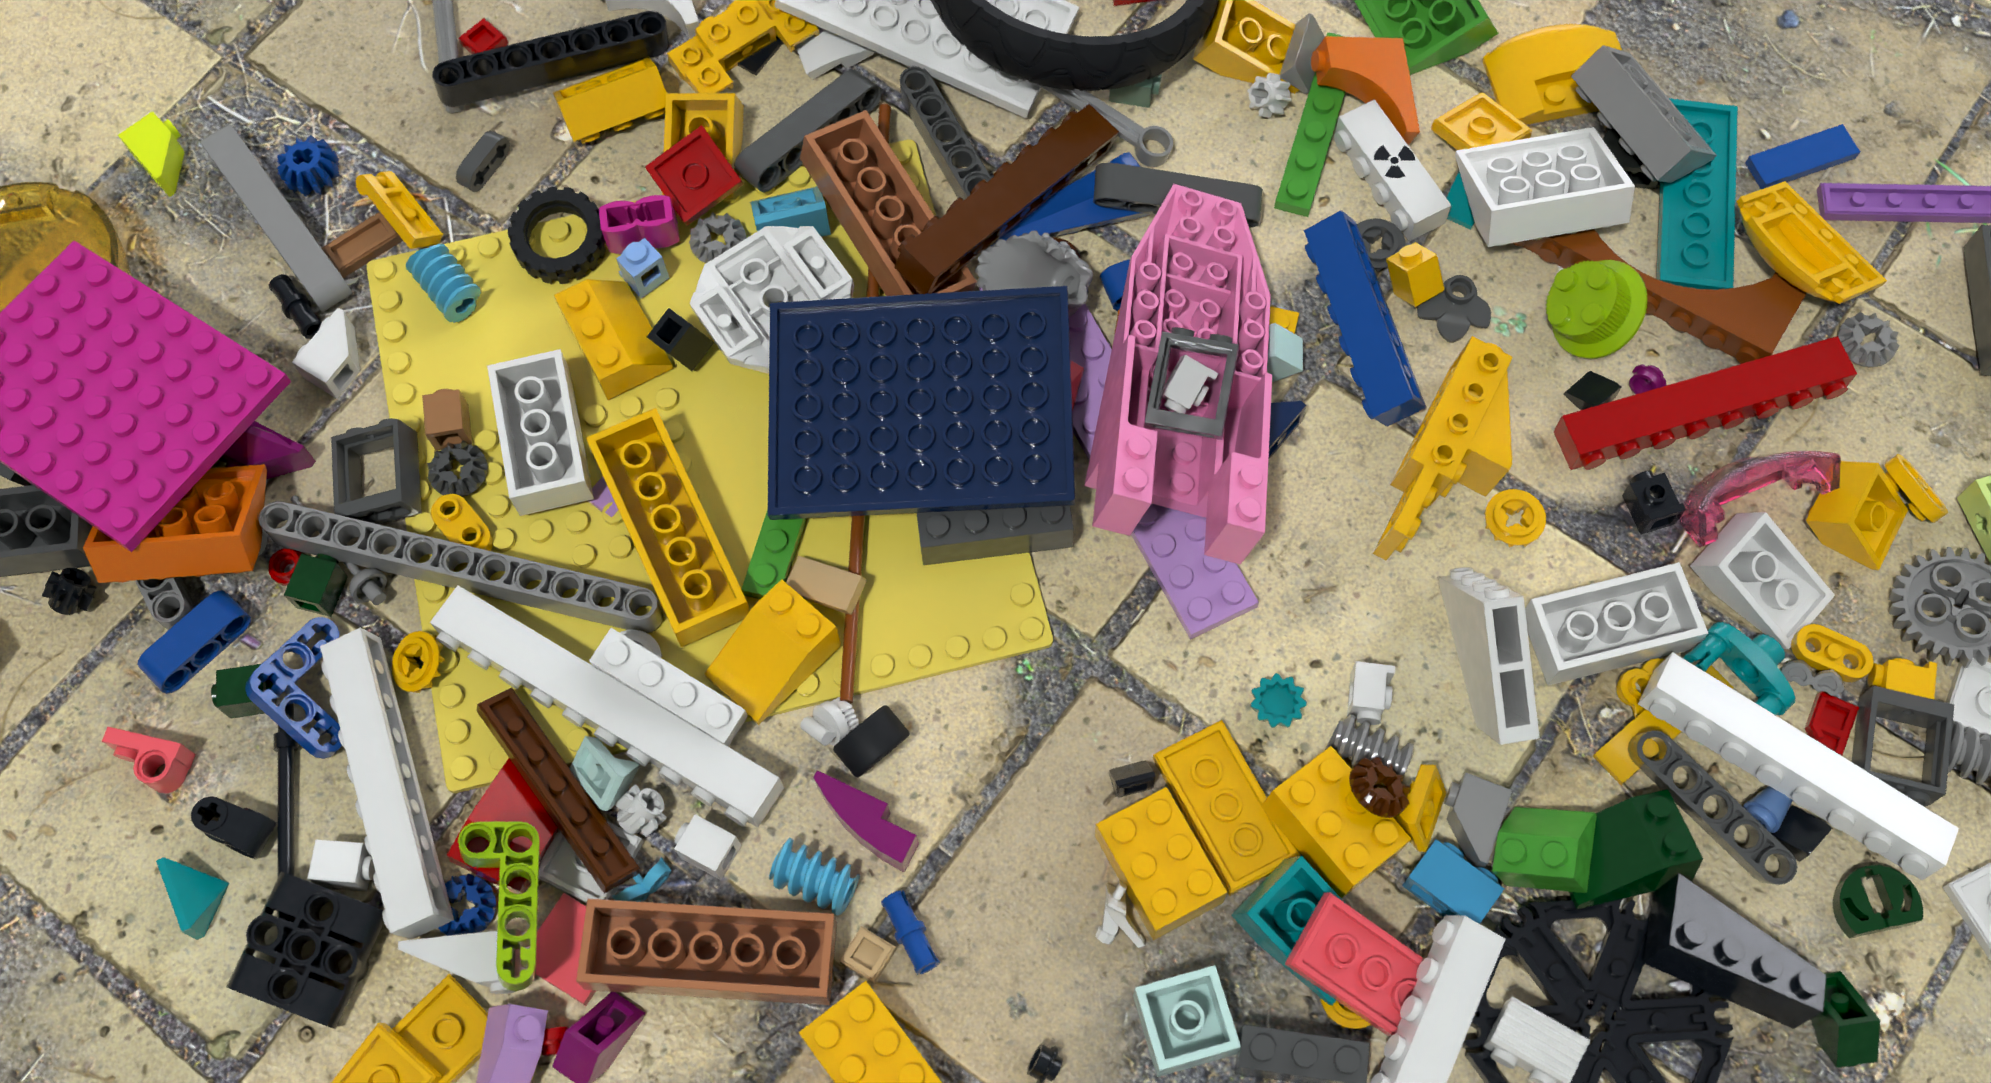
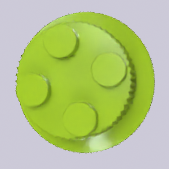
M1616 260L1583 261L1582 263H1575L1571 267L1562 269L1556 274L1554 283L1548 292V299L1546 300L1548 321L1552 325L1554 336L1560 346L1576 357L1597 359L1618 351L1637 333L1647 309V290L1639 273L1623 262Z

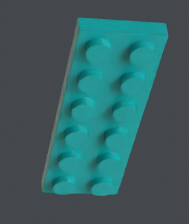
M1669 98L1717 156L1712 161L1672 183L1660 181L1656 279L1677 286L1695 289L1717 290L1734 288L1738 106Z

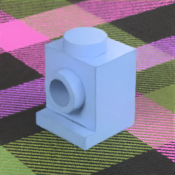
M646 238L639 242L630 243L622 254L616 258L620 268V276L641 299L669 279L663 257ZM652 269L654 273L642 281L641 276Z

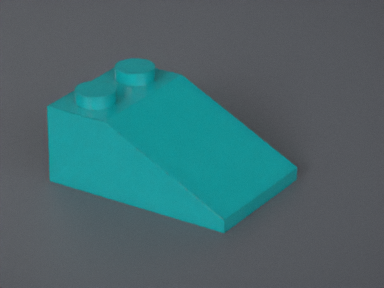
M1302 856L1287 858L1278 865L1231 916L1261 948L1328 1005H1333L1336 1002L1333 997L1285 965V962L1324 893H1332L1340 900L1342 899Z

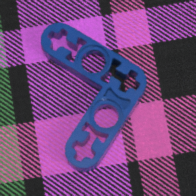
M316 617L307 622L253 672L246 682L245 690L249 699L308 753L316 758L325 759L336 754L342 746L338 737L340 726L295 684L323 658L320 646L339 638V629L332 620L325 617ZM320 631L325 632L327 635L325 639L319 640L310 650L306 644L314 634ZM287 652L297 653L303 660V667L300 669H290L283 662V654ZM272 681L273 686L271 690L267 689L263 692L258 688L261 682ZM285 692L287 696L276 706L274 701ZM292 703L300 705L305 710V719L298 722L292 721L285 713V706ZM312 719L316 720L317 723L306 733L303 729L308 726ZM327 732L332 738L329 743L327 742L322 746L317 740L320 735L322 736Z

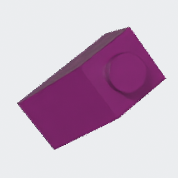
M611 992L566 1030L552 1067L574 1083L595 1082L612 1065L643 1020L645 1012L616 992Z

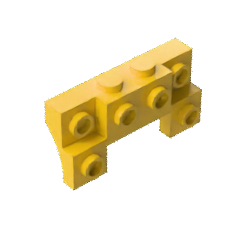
M735 0L724 12L715 17L710 16L704 19L695 29L696 36L671 50L667 55L669 63L695 93H720L726 88L729 90L734 88L733 81L726 72L736 67L742 60L776 41V35L792 52L795 50V46L812 35L814 37L818 36L819 28L814 24L775 8V0Z

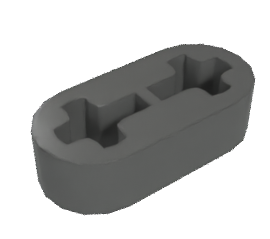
M493 130L487 131L459 165L456 172L457 183L472 192L481 190L507 157L510 149L509 139Z

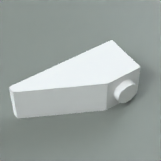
M517 929L506 930L513 936L524 934V932ZM497 931L398 941V950L472 982L489 987L492 994L516 992L506 989L498 980L496 968ZM512 948L513 964L511 968L505 969L510 970L511 977L517 978L520 977L521 970L528 968H524L521 965V949Z

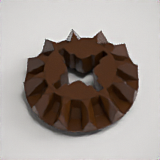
M1378 757L1372 760L1363 758L1352 768L1349 776L1351 790L1357 801L1372 814L1383 818H1393L1400 815L1410 804L1407 799L1410 789L1402 784L1404 775H1397L1393 771L1392 764L1384 766ZM1376 782L1378 784L1383 783L1387 789L1379 787L1374 789L1373 786Z

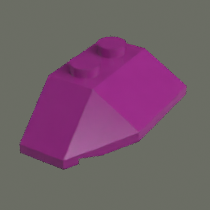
M256 421L219 458V460L226 463L225 467L265 464L267 469L266 480L310 468L316 462L305 446Z

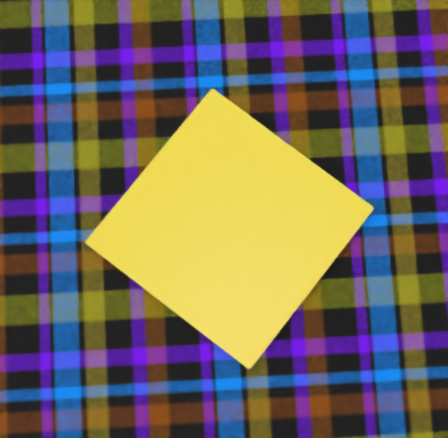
M911 139L890 143L889 146L934 216H936L916 143ZM804 165L768 192L759 191L740 177L745 185L733 193V199H724L699 218L703 220L709 218L712 212L717 216H724L728 213L731 218L740 220L745 230L746 238L757 232L751 201L817 187ZM823 196L831 235L822 236V239L853 279L854 291L852 298L866 297L868 266ZM675 211L680 241L669 247L655 248L663 257L669 279L642 299L631 287L630 289L652 329L666 310L670 308L712 340L714 344L693 371L665 352L673 369L607 400L554 297L555 294L586 279L625 281L619 274L620 268L616 260L621 254L609 252L606 243L604 244L606 249L603 258L599 257L597 261L598 266L593 271L589 269L585 272V277L579 280L576 277L569 279L570 283L560 284L559 281H553L552 284L546 283L540 277L535 279L530 276L527 270L520 266L510 247L511 241L508 237V230L444 244L449 249V254H452L457 259V264L463 266L465 274L471 276L473 284L478 285L481 289V294L476 300L475 310L466 319L456 323L445 319L444 314L437 309L436 304L428 297V293L420 287V283L406 269V262L409 257L418 250L369 261L366 269L389 418L399 419L417 431L422 513L405 517L407 531L448 541L431 517V508L434 502L443 495L432 487L427 478L429 476L427 463L433 460L435 449L425 435L422 395L433 394L440 389H459L469 405L471 445L477 446L488 464L487 475L482 485L473 493L463 496V498L492 533L493 547L491 551L651 590L656 595L662 610L663 619L659 628L648 634L658 643L662 654L661 658L729 699L705 677L704 673L743 620L684 647H680L619 510L613 517L605 513L614 502L608 503L602 512L588 501L523 516L519 515L509 499L487 365L561 349L570 368L592 488L603 475L586 437L656 408L742 589L768 510L769 374L730 364L689 304L693 293L696 292L699 277L706 264L696 258L689 244L690 229L696 227L699 218L687 226ZM576 215L539 222L531 232L530 247L542 257L555 259L568 256L576 251L585 240L587 233L586 223ZM710 232L712 241L718 240L726 245L723 233L718 235L715 232ZM651 269L641 276V280H645L654 271ZM880 287L879 296H886ZM454 459L452 463L453 468L449 471H452L458 479H461L460 467L463 465ZM455 507L446 509L444 515L452 514ZM917 513L865 515L861 576L867 581L860 595L854 696L1047 649L1052 646L1053 635L1030 553L923 565ZM852 516L807 518L789 575L798 556L848 571ZM469 534L466 537V541L474 540L477 534ZM432 554L422 556L418 563L428 561ZM468 563L459 564L454 569V572L464 570ZM505 571L495 572L490 580L500 579ZM414 579L422 631L437 637L439 633L431 625L430 621L455 588ZM541 580L531 581L527 584L526 589L536 588L541 583ZM571 588L566 590L562 598L573 597L578 589ZM472 593L591 664L590 658L610 628L618 632L626 630ZM745 596L750 610L760 600ZM606 597L599 602L598 606H609L615 598ZM808 601L837 627L841 647L769 716L818 705L840 697L845 613ZM639 607L634 614L637 616L646 615L652 607ZM443 645L440 655L445 661L439 664L438 671L441 676L432 679L431 691L446 787L452 793H459L490 785L509 758L477 713V704L512 686L500 679L498 675L501 672L492 666L484 670L467 658L469 653L458 647L456 651H453ZM520 685L518 689L513 688L567 766L572 764L585 736L597 738L594 735L596 731L594 728L586 723L581 728L574 725L561 715L564 710L554 704L550 708L541 705L530 696L532 691L525 686ZM749 716L745 720V722L753 721ZM602 742L612 755L628 751L627 748L617 742L613 747Z

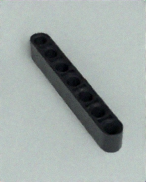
M645 11L443 61L434 67L432 72L433 81L441 102L446 106L458 107L637 62L647 57H657L664 54L669 47L666 19L659 12Z

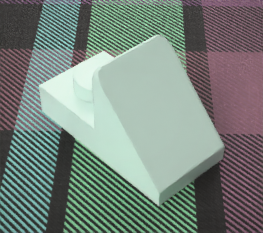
M585 736L569 769L601 810L608 811L628 791L640 764L634 761L614 758L598 738Z

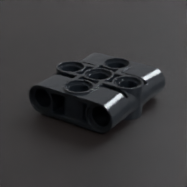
M281 872L261 915L252 920L246 932L248 942L226 987L336 1029L356 984L368 972V957L384 925V910ZM328 902H332L333 913L328 919L320 921L319 911L321 907ZM274 910L296 918L294 923L273 916ZM277 926V939L272 944L266 945L264 939L266 932L271 927ZM341 936L362 943L363 947L359 949L339 940ZM314 940V953L308 959L303 960L301 957L302 947L306 942ZM255 950L277 958L275 963L273 964L253 956ZM347 954H351L353 959L351 968L346 973L340 974L338 972L340 959ZM322 976L345 984L343 990L320 982ZM295 978L297 981L296 992L290 998L285 999L283 996L284 985L289 980Z

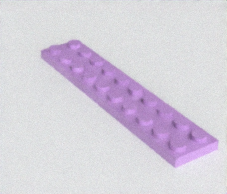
M1084 304L1078 308L1075 314L1069 317L1070 360L1084 368L1072 417L1073 433L1090 460L1112 349L1088 307ZM1151 504L1131 533V536L1190 640L1258 607L1259 601L1236 563L1204 555L1205 517Z

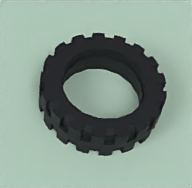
M548 187L547 191L540 193V190L531 194L532 198L527 201L524 199L519 203V210L517 213L513 212L510 218L512 227H508V237L511 241L510 247L523 269L525 268L530 276L535 279L540 277L546 283L552 284L553 281H559L560 284L570 283L569 279L576 277L579 280L585 277V272L589 269L593 271L598 266L597 261L599 257L603 258L606 252L604 246L606 241L601 231L599 209L594 202H590L586 194L582 192L577 194L573 188L564 187L563 190H558L557 187ZM563 212L575 214L583 219L587 227L585 240L576 251L568 256L555 259L542 257L530 247L529 240L532 230L540 220L548 215Z

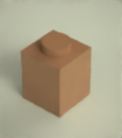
M440 389L433 394L422 395L425 435L434 449H444L447 446V442L460 444L462 441H465L471 445L469 405L459 389Z

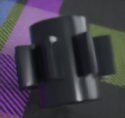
M65 568L61 574L51 572L42 596L49 598L48 604L54 611L64 615H71L76 613L78 608L84 611L88 610L94 598L96 586L89 585L91 579L84 571L77 568Z

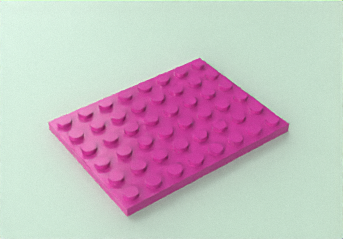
M74 240L0 312V463L132 552L291 381L281 370Z

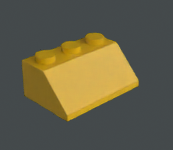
M647 57L552 93L573 142L580 139L581 143H587L601 136L599 132L611 127L613 131L623 130L632 126V120L645 115L646 119H651L664 114L667 92L657 66Z
M586 279L554 295L567 325L607 400L673 369L665 351L647 338L652 327L626 281Z

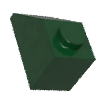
M1841 971L1824 973L1826 975L1823 1012L1811 1019L1817 1043L1836 1068L1878 1062L1880 1019Z

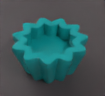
M1277 673L1274 674L1271 680L1261 678L1260 687L1251 690L1255 700L1251 703L1250 707L1258 713L1257 719L1263 722L1268 721L1270 727L1274 728L1277 725L1289 727L1291 721L1302 718L1300 709L1307 705V702L1301 697L1304 688L1294 686L1293 677L1283 680Z

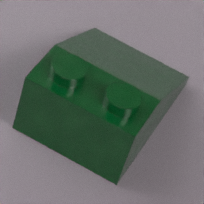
M1668 789L1632 797L1596 813L1587 893L1569 892L1576 909H1581L1654 892L1678 873L1691 882L1693 881L1703 861V857Z

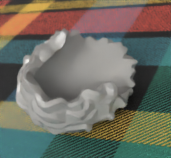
M1034 230L1018 237L1013 235L1007 240L998 239L996 244L989 246L986 250H982L978 256L980 265L976 267L975 273L979 280L976 285L978 288H982V291L1067 286L1069 317L1075 314L1078 308L1084 305L1088 299V286L1093 277V272L1089 265L1076 255L1075 250L1071 249L1066 241L1058 243L1048 233H1043L1040 236Z

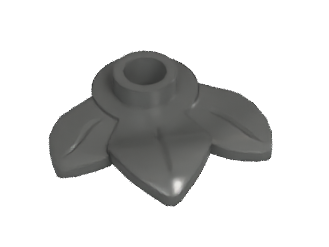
M1456 275L1447 279L1443 283L1444 291L1418 306V318L1437 320V329L1440 335L1451 343L1463 338L1470 325L1478 328H1488L1491 320V310L1488 303L1477 296V288L1474 282L1464 275ZM1453 292H1460L1464 297H1457Z

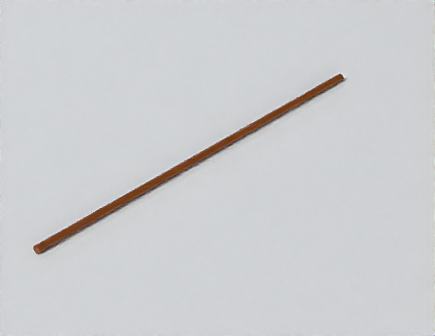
M881 104L879 106L878 129L889 144L891 106L889 104ZM868 268L866 297H879L880 285ZM865 515L852 516L848 572L860 576L862 571ZM860 597L852 615L845 613L840 701H847L850 704L853 703Z

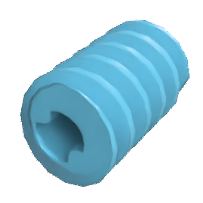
M436 244L429 248L420 249L409 257L406 262V269L420 283V287L428 293V297L436 304L437 309L444 314L446 320L456 323L463 321L475 310L476 300L481 294V289L478 285L473 284V279L470 275L465 274L463 266L457 264L455 256L449 254L447 246Z
M788 838L776 855L769 874V879H773L774 887L780 890L788 885V893L792 896L798 895L803 890L802 896L805 902H812L817 897V906L819 908L825 909L832 903V913L836 916L841 915L854 895L860 874L854 879L851 878V865L848 863L840 872L835 871L837 861L835 857H832L825 866L822 865V852L819 850L811 859H808V845L805 844L795 853L792 851L793 839Z

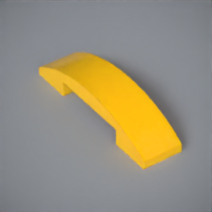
M1712 665L1707 669V674L1728 687L1734 688ZM1645 709L1599 749L1593 757L1622 785L1640 770L1633 763L1628 753L1629 742L1635 735L1649 731H1660L1674 740L1682 731L1666 721L1656 718ZM1650 738L1645 740L1642 747L1643 754L1651 760L1659 753V747L1654 740Z

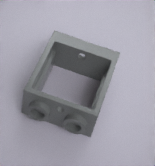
M1173 327L1171 333L1162 331L1146 412V426L1222 440L1239 345L1232 344L1233 338L1219 334H1210L1209 339L1194 337V331L1184 328ZM1171 348L1227 358L1215 419L1160 410Z
M388 418L381 420L379 424L365 428H351L346 433L331 437L334 514L374 524H382L422 513L417 431L399 419ZM394 447L396 489L362 497L360 456Z
M1873 685L1859 697L1852 763L1924 807L1931 805L1946 795L1955 704ZM1876 717L1927 729L1922 783L1870 771Z

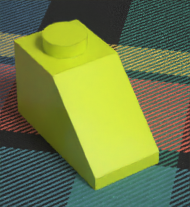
M152 111L118 134V136L135 159L170 198L176 192L185 151L177 141L181 134L169 119L162 122Z

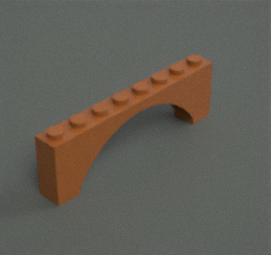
M1595 229L1578 231L1574 234L1544 237L1539 240L1512 243L1516 246H1522L1539 255L1544 261L1554 263L1564 269L1583 261L1616 260L1629 265L1609 248ZM1631 266L1639 273L1646 286V314H1652L1669 323L1674 329L1686 332L1702 340L1710 348L1719 349L1736 358L1741 364L1772 355L1807 294L1790 284L1776 272L1772 278L1755 284L1715 290L1677 286L1660 281Z

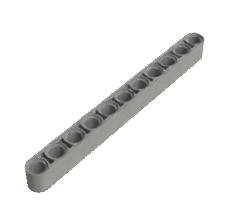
M281 501L267 504L259 515L261 527L276 545L313 555L321 553L331 556L338 561L374 568L446 587L456 588L459 585L471 593L626 630H640L650 633L659 628L662 623L663 614L656 595L647 588ZM288 520L283 527L276 529L279 523ZM324 529L318 536L311 537L315 531ZM360 537L354 545L347 546L351 539ZM396 546L391 553L382 554L387 547ZM432 554L428 561L418 563L422 556ZM468 563L464 570L454 572V569L459 564ZM505 571L500 579L490 580L495 572ZM541 580V583L536 588L526 589L527 584L531 581ZM571 588L578 589L573 597L562 598L566 590ZM606 597L615 598L609 606H598L599 602ZM639 607H652L646 615L637 616L634 614Z

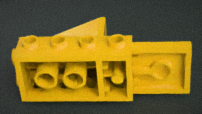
M1472 336L1450 366L1390 484L1401 490L1403 494L1373 552L1374 555L1387 560L1395 550L1401 553L1408 540H1412L1422 522L1419 517L1424 508L1427 509L1428 506H1431L1439 495L1445 498L1453 484L1460 483L1486 497L1512 466L1507 368L1513 357L1504 353L1499 346L1485 343Z

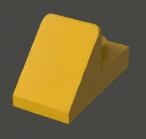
M1420 765L1416 779L1411 782L1409 787L1410 792L1407 799L1410 804L1400 815L1393 817L1412 838L1410 843L1418 852H1426L1447 793L1436 765Z

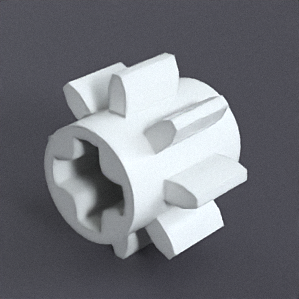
M1268 73L1267 78L1256 76V82L1247 91L1251 102L1249 108L1259 110V116L1270 118L1272 113L1284 114L1283 109L1292 100L1288 89L1290 83L1280 81V75Z
M634 785L615 803V806L620 809L617 814V820L620 826L631 835L641 831L645 837H648L667 818L662 813L664 810L663 798L650 787L640 791L639 787Z

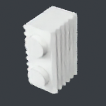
M1512 996L1505 1002L1484 1047L1492 1051L1491 1058L1499 1064L1514 1069L1516 1065L1530 1072L1529 1079L1533 1083H1570L1590 1040Z

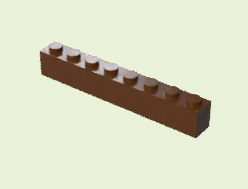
M1090 104L1079 112L1071 111L1057 129L1050 127L1035 146L1031 144L1025 146L1013 163L1010 164L1006 161L997 169L992 179L988 182L985 179L981 180L972 189L970 196L966 199L962 197L956 199L944 216L941 218L934 216L924 226L922 233L916 237L913 234L908 236L898 248L900 255L894 268L922 294H931L980 255L982 250H986L1059 190L1063 189L1107 154L1119 131Z

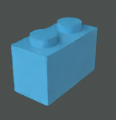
M1436 839L1402 886L1443 917L1466 916L1480 924L1504 888L1498 884L1497 877L1483 867L1475 868L1463 859L1464 854L1457 847L1448 842L1442 844Z

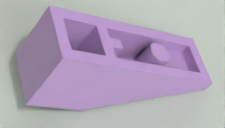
M514 1004L489 1007L476 1083L531 1082L542 1051L548 1010Z

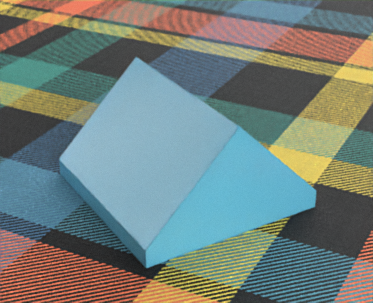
M818 187L750 202L757 231L766 226L792 228L813 226L821 237L831 235L825 201Z

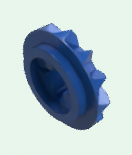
M469 873L462 876H451V879L445 883L449 902L451 904L460 902L466 893L467 900L478 906V908L465 909L463 915L459 918V911L451 907L454 921L438 927L439 930L447 936L482 932L488 927L495 915L496 897L493 889L484 879Z

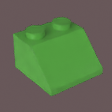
M1514 807L1497 834L1493 873L1506 886L1587 893L1596 813Z

